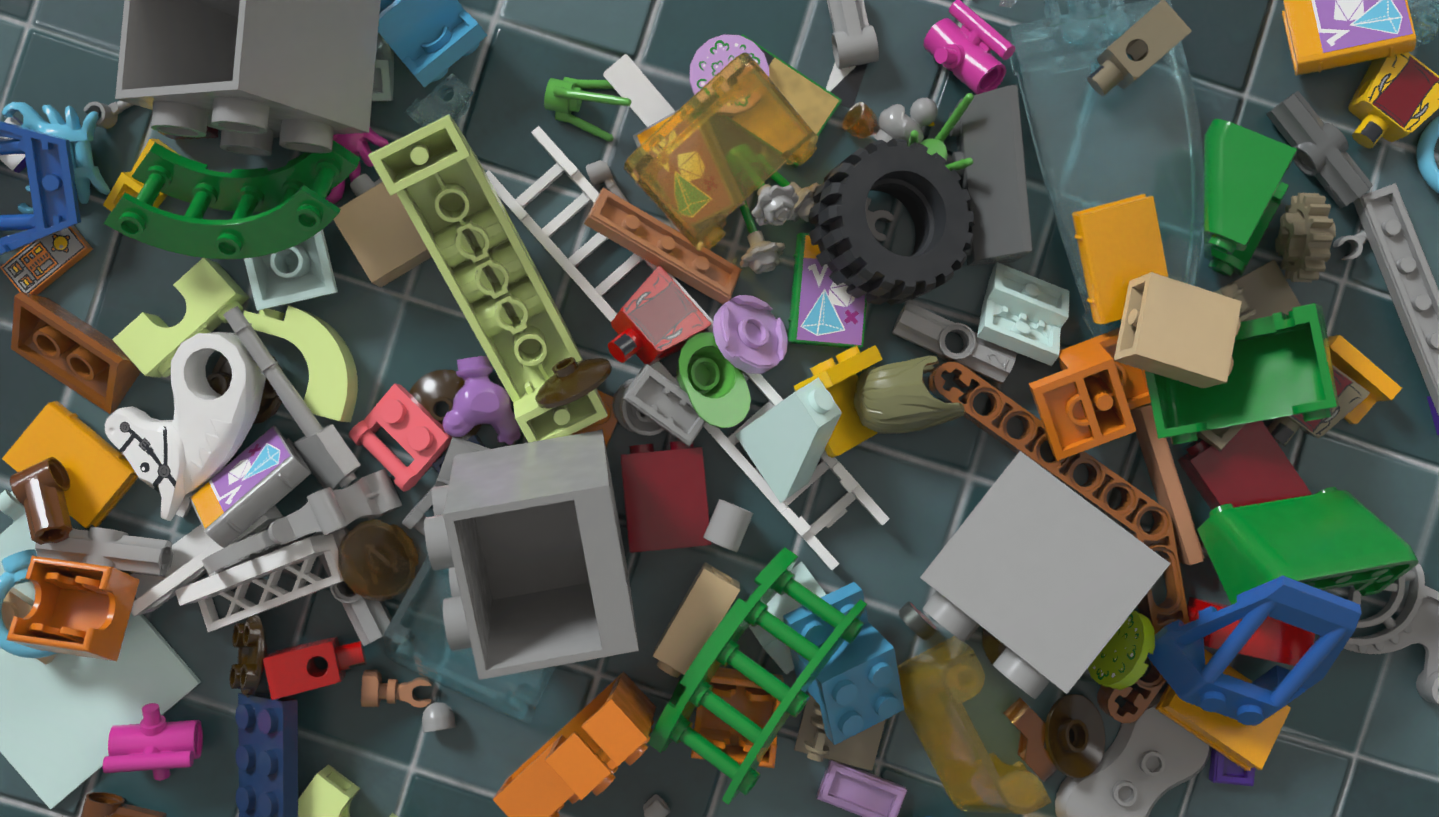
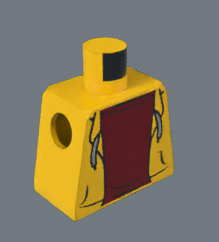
M1409 52L1393 55L1390 58L1374 59L1348 106L1349 111L1362 121L1353 132V139L1363 147L1373 148L1381 137L1389 142H1394L1408 136L1439 109V75Z

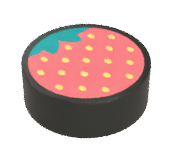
M910 601L898 611L904 623L921 639L928 640L937 631V628L929 618Z

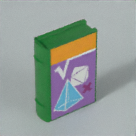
M798 233L795 254L793 255L795 261L790 318L787 320L789 322L788 343L838 348H852L857 345L859 349L863 348L867 307L866 294L857 299L846 292L848 288L846 284L841 283L837 286L829 278V275L833 272L827 264L821 267L816 256L821 252L818 245L813 246L811 244L810 234Z

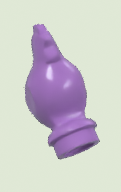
M487 356L457 360L458 371H456V374L464 379V385L454 397L452 410L447 412L443 419L444 432L451 437H462L475 425L490 424L498 434V442L512 445L515 440L520 438L519 430L521 428L515 419V414L512 412L510 396L506 389L494 384L488 378L494 370Z

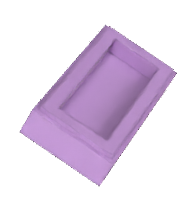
M829 760L816 797L818 800L862 817H897L907 789L902 785L853 766Z

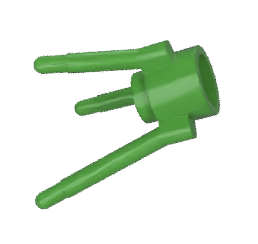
M569 77L559 80L550 78L546 87L544 107L546 110L556 111L555 120L568 122L596 137L598 136L608 142H612L614 139L612 134L572 115L571 112H579L582 100L621 106H630L631 100L614 95L583 91V89H614L607 80H582Z
M972 93L966 94L935 139H926L920 143L928 147V154L933 155L937 152L947 160L948 153L944 141L974 98ZM913 130L910 133L909 146L914 142L918 143V131ZM961 159L945 166L950 171L953 169L958 171L971 166L973 159Z

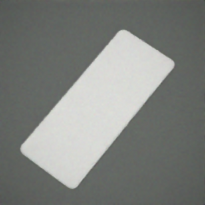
M627 54L623 55L603 73V76L621 97L631 100V109L647 127L675 112Z

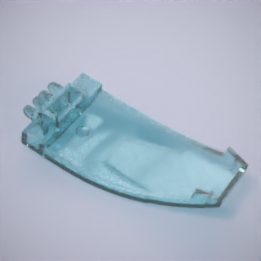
M1044 0L1045 19L1010 26L1006 39L1015 46V52L1010 57L1014 76L1017 75L1045 186L1086 310L1082 318L1094 337L1120 328L1121 320L1106 324H1096L1093 322L1090 303L1087 302L1088 293L1077 239L1074 238L1076 233L1072 218L1073 212L1140 194H1146V197L1154 196L1168 277L1193 286L1197 284L1204 222V162L1198 109L1182 42L1180 41L1124 90L1116 85L1105 96H1101L1091 87L1087 80V77L1101 66L1097 58L1161 0H1148L1127 4L1124 3V0H1107L1108 7L1105 8L1100 7L1099 0H1083V2L1082 0H1067L1069 14L1066 15L1060 14L1057 0ZM1165 0L1172 8L1171 0Z

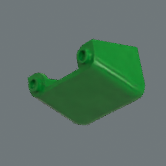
M1213 119L1204 135V256L1210 261L1208 267L1211 270L1227 277H1231L1233 272L1242 276L1288 191L1289 185L1281 182L1286 170L1289 169L1297 149L1222 119Z
M1312 303L1293 307V311L1288 312L1289 315L1278 312L1273 313L1272 316L1241 322L1239 332L1235 336L1232 352L1233 369L1228 376L1227 383L1200 388L1145 371L1158 439L1171 437L1172 445L1197 441L1196 432L1302 414L1304 422L1332 417L1330 408L1339 407L1322 306Z
M1336 487L1323 489L1314 495L1234 507L1233 504H1224L1209 512L1210 518L1197 529L1231 605L1237 603L1236 595L1281 576L1320 590L1353 585L1355 590L1360 592L1361 596L1378 594L1414 568L1419 562L1411 546L1350 492L1337 490Z

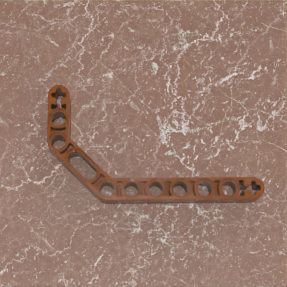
M947 362L934 368L928 377V386L938 399L944 403H962L965 408V414L963 415L965 418L1014 453L1018 454L1019 451L1024 453L1154 552L1157 551L1162 558L1170 563L1164 571L1167 588L1165 601L1156 605L1153 600L1152 590L1150 589L1138 604L1139 613L1149 618L1155 634L1166 625L1177 620L1182 621L1184 625L1190 622L1172 519L1164 507L1085 451L1059 461L1054 457L1052 461L1045 462L1041 458L1040 447L1048 439L1040 419L958 362ZM953 372L955 374L953 382L956 385L966 388L971 384L973 387L965 394L955 387L945 390L943 388L945 380L941 377V374L946 375ZM978 393L985 394L991 402V408L984 416L978 414L973 407V400ZM963 395V397H962V399H961V402H960V401L958 400V398ZM1013 416L1019 418L1023 424V433L1017 439L1011 438L1006 430V424ZM1079 464H1084L1088 469L1089 477L1086 483L1079 486L1074 481L1073 471ZM1116 487L1121 493V502L1119 506L1111 509L1107 503V494L1112 488ZM1150 511L1154 517V525L1151 530L1144 532L1140 526V519L1145 512ZM1151 662L1150 672L1134 683L1139 686L1136 690L1130 686L1117 690L1101 685L1097 693V702L1099 707L1113 719L1121 723H1132L1142 716L1166 680ZM1119 695L1126 700L1123 707H1120L1115 702L1116 697Z

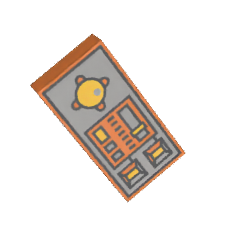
M72 226L28 244L3 264L0 269L19 292L38 295L91 252L93 248L76 227Z

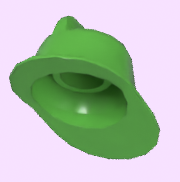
M698 333L689 338L681 348L676 371L677 382L680 388L688 394L698 416L709 425L718 428L734 427L744 420L750 409V392L742 371L734 367L722 355L716 345L714 333Z

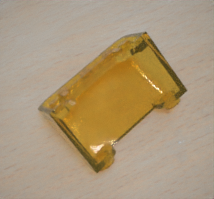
M745 52L727 64L641 144L625 162L624 170L643 193L699 252L704 246L707 249L714 247L725 236L726 232L722 229L726 224L725 218L785 163L790 165L795 161L799 165L806 162L817 150L815 144L818 142V136L763 69Z
M953 636L898 666L904 711L949 798L958 809L971 813L1025 815L1052 803L1042 782L1035 774L1029 772L1021 761L1015 764H1006L994 752L988 754L962 704L981 691L985 679L983 668L974 650L969 645Z

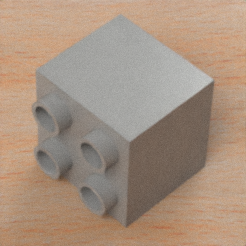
M124 0L115 99L151 109V128L158 132L183 137H205L207 126L221 130L220 148L229 152L253 156H269L272 154L273 138H280L279 145L287 149L308 153L332 152L333 135L369 133L381 0Z
M603 430L455 455L449 485L432 488L434 516L426 517L424 521L426 546L433 570L449 568L452 597L443 599V618L447 641L451 651L472 648L479 680L639 651L630 579Z
M1019 451L920 577L936 590L922 609L963 642L969 640L977 628L982 626L1007 646L993 666L1032 698L1037 699L1050 681L1067 694L1170 563Z

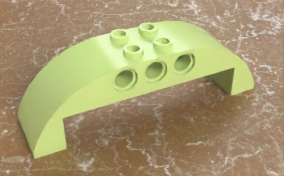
M448 114L368 154L390 196L397 193L509 394L514 406L515 419L527 441L534 442L569 436L607 417V411L597 388L580 399L555 408H541L538 406L535 396L541 386L554 374L552 368L566 358L573 357L576 362L582 361L583 358L497 192L452 117Z

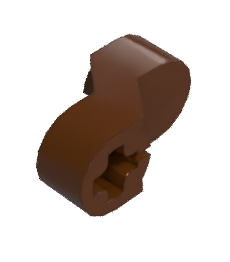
M1019 697L1003 714L1020 731L1017 754L1045 782L1058 770L1051 761L1048 751L1044 748L1045 723Z

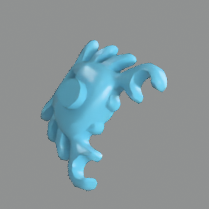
M11 102L3 108V117L12 118L13 114L17 111L23 115L21 127L52 134L70 141L75 183L80 203L87 204L89 201L90 181L100 193L109 195L110 189L104 181L98 166H94L90 141H94V132L98 121V113L96 111L86 116L81 127L79 117L72 106L65 108V122L55 108L51 105H43L42 110L47 115L50 123L46 122L33 107L25 102ZM30 185L25 187L27 192H30ZM26 203L18 204V210L22 214L34 213L33 208L29 207Z

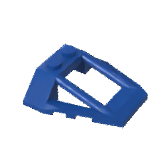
M0 121V136L8 138H0V155L25 154L34 213L0 215V231L26 230L0 238V256L81 223L70 141L52 134Z
M1281 576L1236 595L1237 603L1218 611L1213 606L1198 611L1199 619L1185 625L1180 620L1166 625L1155 634L1153 654L1148 653L1147 657L1181 700L1199 706L1205 711L1216 712L1238 720L1242 724L1256 726L1325 677L1357 627L1362 614L1360 604ZM1268 616L1320 635L1292 670L1276 665L1252 683L1223 674V671ZM1243 618L1205 665L1203 637Z

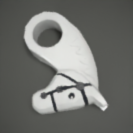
M198 333L180 344L171 360V386L175 408L174 420L151 418L146 412L133 406L119 408L106 419L105 433L108 439L127 458L138 478L161 494V518L167 521H171L175 514L181 517H185L192 506L189 497L218 474L231 460L245 440L258 414L266 377L263 373H260L261 369L239 337L234 335V333ZM215 350L221 352L228 359L232 369V380L229 389L223 395L216 393L210 387L206 378L205 366L209 356Z

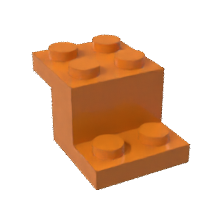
M1120 328L1060 350L1058 361L1062 371L1029 383L1052 453L1057 461L1136 432L1130 410L1151 403L1145 370L1114 361Z

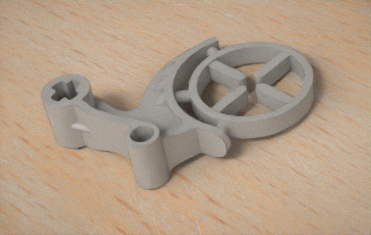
M382 469L362 477L347 488L332 490L331 487H327L307 496L308 502L302 508L288 516L273 521L268 530L236 542L203 559L202 562L208 575L218 574L271 551L293 544L315 532H323V535L326 536L347 527L355 519L368 517L369 520H373L400 508L403 505L387 469Z
M1418 563L1414 568L1384 589L1392 591L1385 607L1377 614L1359 620L1356 627L1366 628L1383 622L1386 628L1372 635L1350 637L1344 649L1365 654H1383L1403 649L1411 644L1420 643L1425 648L1426 654L1424 670L1418 675L1416 688L1423 699L1439 706V592L1425 586L1424 572L1422 566ZM1405 581H1409V594L1406 604L1394 621L1391 616L1396 612L1403 600ZM1351 588L1348 600L1361 604L1360 592L1356 591L1355 588Z

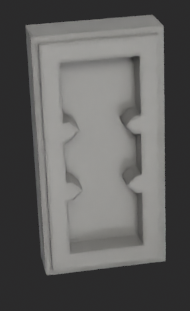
M644 364L621 397L688 446L691 445L706 423L693 408L688 394L648 364Z

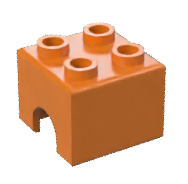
M32 556L25 579L32 581L35 586V601L26 617L13 616L6 640L41 651L117 662L140 580L114 567Z
M719 667L709 683L713 686L712 692L761 728L765 727L781 703L736 669ZM772 674L784 682L782 675ZM702 705L697 708L694 730L739 764H742L753 743ZM777 735L758 765L759 767H775ZM691 751V758L705 760L695 751Z

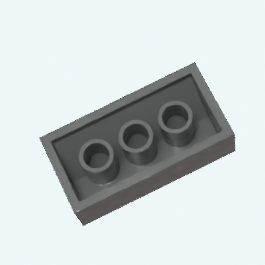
M1009 85L973 95L972 102L950 132V136H956L957 152L952 154V163L966 158L973 159L971 166L956 171L961 177L960 186L962 190L967 189L971 202L967 203L968 211L974 212L975 225L968 230L974 236L972 246L964 251L967 255L968 266L996 264L997 262H1016L1032 252L1018 86ZM960 99V100H959V102H958L957 105L955 106L954 110L957 108V106L959 105V103H960L963 99Z

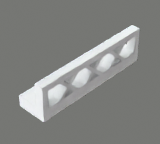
M274 505L228 546L265 531L273 521L282 518V514ZM199 525L172 545V563L165 577L131 574V576L140 580L135 596L137 599L134 601L131 610L133 616L156 610L176 595L175 590L192 584L207 573L202 560L223 549V547L205 533L202 525Z
M333 534L300 540L177 589L175 593L180 606L195 602L199 603L207 631L211 632L346 580L340 567V555ZM322 554L325 555L331 576L325 579L310 573L316 557ZM303 562L302 567L296 565ZM284 569L298 576L292 592L277 586ZM306 581L312 583L310 585L305 586ZM250 582L264 588L258 605L244 598ZM273 594H275L276 596H278V597H276V598L271 599L272 596H273ZM221 595L231 601L227 615L222 619H219L212 597Z

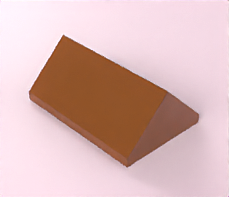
M19 292L14 296L11 349L107 413H113L141 373L136 365L112 339L51 299L24 292Z

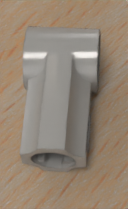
M827 0L834 32L832 33V49L837 68L842 69L877 62L879 59L877 37L874 27L872 25L869 26L864 0Z
M719 499L703 538L738 552L754 513Z

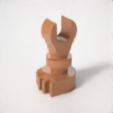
M365 669L362 676L361 706L379 707L381 699H386L387 704H396V700L408 702L414 707H426L431 703L432 699L417 698L413 690L416 686L420 685L432 686L433 682L426 677H418L410 682L398 684L397 679H389L388 683H382V675L378 670Z

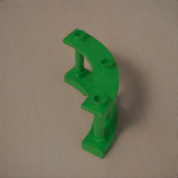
M333 140L332 152H305L288 161L286 166L270 171L267 167L233 169L231 173L208 170V164L185 158L155 142L132 175V178L144 184L138 196L135 198L124 193L104 224L127 237L147 245L187 256L209 259H243L277 253L313 237L339 214L341 209L326 200V196L330 190L344 181L357 168L360 158ZM162 192L173 198L191 203L185 215H177L154 207L153 204L159 193ZM208 208L235 211L230 220L203 219ZM266 211V212H263V213H260V214H257V215L252 216L254 212Z
M785 547L754 579V582L759 585L746 601L739 598L709 637L680 681L685 686V689L676 705L671 702L667 703L648 741V744L660 753L672 741L677 744L683 742L732 779L722 798L728 805L740 792L746 796L752 790L761 776L756 769L789 715H792L794 718L799 715L810 698L805 692L843 642L846 641L851 644L864 626V622L859 619L867 603L860 599L847 615L837 610L794 580L795 574L791 571L798 556ZM776 593L781 596L784 593L835 628L820 648L767 611L769 607L767 603ZM749 625L753 627L759 625L809 661L791 688L739 651L740 645L737 644V641ZM721 664L724 667L729 664L781 702L764 728L758 726L712 692L713 686L709 683ZM702 705L753 743L742 764H739L691 728L693 723L689 721V718L695 706L698 708Z

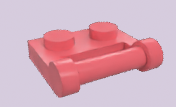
M394 384L366 418L357 423L349 432V438L356 445H363L395 477L394 483L403 492L410 490L417 484L432 464L447 449L452 439L450 435L444 432L443 425L434 419L430 412L399 384ZM381 426L414 458V461L408 467L375 435Z

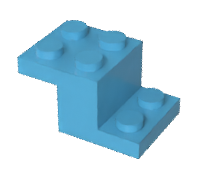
M381 0L378 33L423 87H426L431 82L440 80L452 64L462 56L473 53L478 48L480 41L488 36L458 0Z
M855 582L821 597L845 615L848 614L860 599L865 602L863 590ZM804 606L783 615L785 624L819 648L835 629ZM866 607L859 619L864 622V626L856 639L851 644L846 641L843 642L807 689L820 705L826 736L834 745L905 710L894 647L868 622ZM790 648L796 678H798L809 661Z

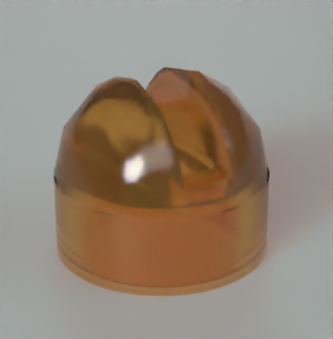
M859 102L847 112L843 119L842 127L852 136L867 138L874 133L873 127H876L878 124L877 116L870 107L863 102Z

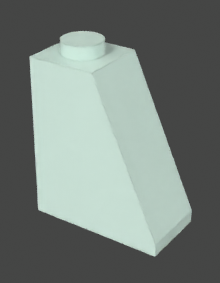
M818 377L735 434L780 503L809 483L842 411Z

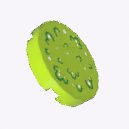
M1133 610L1087 668L1092 679L1102 686L1122 690L1133 685L1145 673L1148 664L1144 662L1148 653L1153 654L1155 648V633L1149 618Z

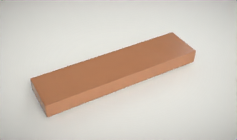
M602 188L584 222L586 226L655 266H661L667 273L722 305L730 300L742 271L741 268L607 189Z
M1143 405L1132 409L1130 412L1135 424L1137 438L1158 504L1169 512L1172 519L1179 563L1193 565L1203 562L1204 555L1167 439H1158L1152 405Z

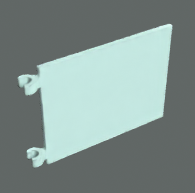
M4 490L0 494V511L11 517L13 524L0 534V576L5 572L1 563L4 558L21 551L35 549L36 542L31 540L24 505L17 500L13 491L9 492L8 490ZM32 581L13 586L35 601V586ZM130 613L117 662L57 653L52 662L44 664L36 658L19 657L0 648V752L51 810L103 766L104 757L109 756L108 738L112 726L140 724L143 719L142 707L149 703L158 704L160 714L164 715L198 686L201 681L143 614L133 616Z

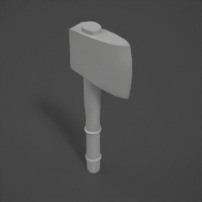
M237 306L227 311L223 316L234 330V335L239 337L261 369L260 373H263L284 406L305 434L304 437L294 441V445L323 488L331 487L332 490H337L339 487L342 488L357 477L354 472L361 465L334 425L331 424L322 428L298 391L279 367L278 361L274 360L251 326L252 323L248 322L239 307Z

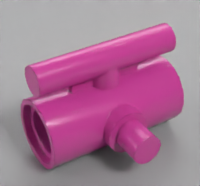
M956 0L949 7V13L963 24L960 28L949 18L938 21L926 34L923 44L924 48L935 58L937 63L952 71L976 95L995 90L1005 77L1006 67L990 51L992 49L1002 59L1007 60L1015 52V46L961 0Z
M146 704L142 707L143 719L140 724L112 726L108 738L109 756H105L103 759V772L117 773L152 770L154 779L161 781L171 775L170 769L192 767L194 759L200 758L203 748L201 721L166 722V718L160 714L158 704Z

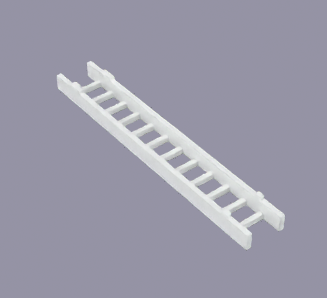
M538 126L531 133L556 162L552 168L517 199L513 198L489 170L486 174L503 202L608 320L612 322L617 313L602 297L643 260L653 271L657 266L634 253L594 289L576 267L609 238L597 233L570 258H567L554 244L550 237L590 202L594 204L599 193ZM565 172L583 193L541 229L524 208ZM668 273V275L675 281V283L682 289V291L689 297V299L696 305V307L703 313V315L711 322V325L708 327L706 331L713 333V320L690 296V294L681 286V284L671 274ZM659 361L651 365L653 369L680 388L677 376L674 378ZM742 371L745 380L750 379L769 401L728 438L718 427L709 425L707 422L704 428L825 564L833 570L839 563L815 537L819 531L825 526L827 528L831 527L847 512L845 508L855 499L860 502L879 525H884L890 518L835 457L832 458L827 455L825 449L820 458L822 461L816 466L809 483L780 503L757 467L754 468L734 445L739 442L735 436L736 433L779 404L783 399L761 374H749ZM830 469L848 492L809 525L802 516L798 518L788 505Z

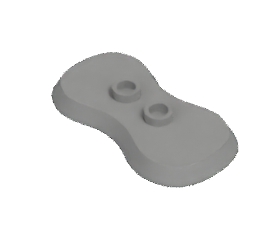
M1157 693L1137 721L1121 724L1115 741L1103 754L1099 766L1092 774L1083 778L1067 776L1056 794V816L1149 817L1154 805L1166 792L1192 779L1202 771L1211 755L1212 747L1156 710L1155 708L1163 693Z

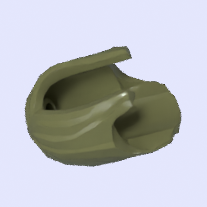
M925 356L880 367H867L857 380L853 405L861 424L880 434H902L924 430L963 416L965 408L962 403H944L934 398L926 388L923 374L934 370L933 364L939 363L936 356Z

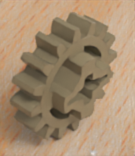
M1298 193V196H1292L1291 205H1286L1285 213L1280 218L1281 226L1278 237L1275 239V248L1278 256H1283L1280 266L1281 270H1286L1285 278L1291 279V282L1312 283V280H1318L1319 272L1325 271V262L1330 259V248L1333 238L1336 237V227L1333 219H1328L1331 206L1330 204H1325L1326 197L1320 196L1319 193Z

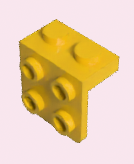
M856 345L835 356L838 364H835L833 358H830L810 368L813 374L812 377L793 386L795 391L819 377L842 411L825 447L829 457H837L877 434V432L861 424L853 405L858 380L856 373L883 360L876 345L860 352Z

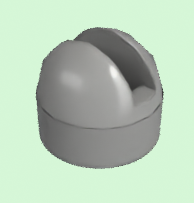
M439 702L429 705L422 716L423 733L455 728V715L451 707Z

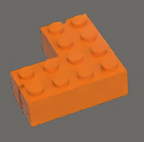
M623 671L504 781L493 801L508 817H559L560 814L558 812L564 807V803L567 800L574 804L579 799L585 798L591 791L595 796H598L614 781L616 777L613 774L618 770V766L623 761L630 766L648 749L646 744L650 740L649 734L653 730L651 726L654 724L653 716L656 706Z

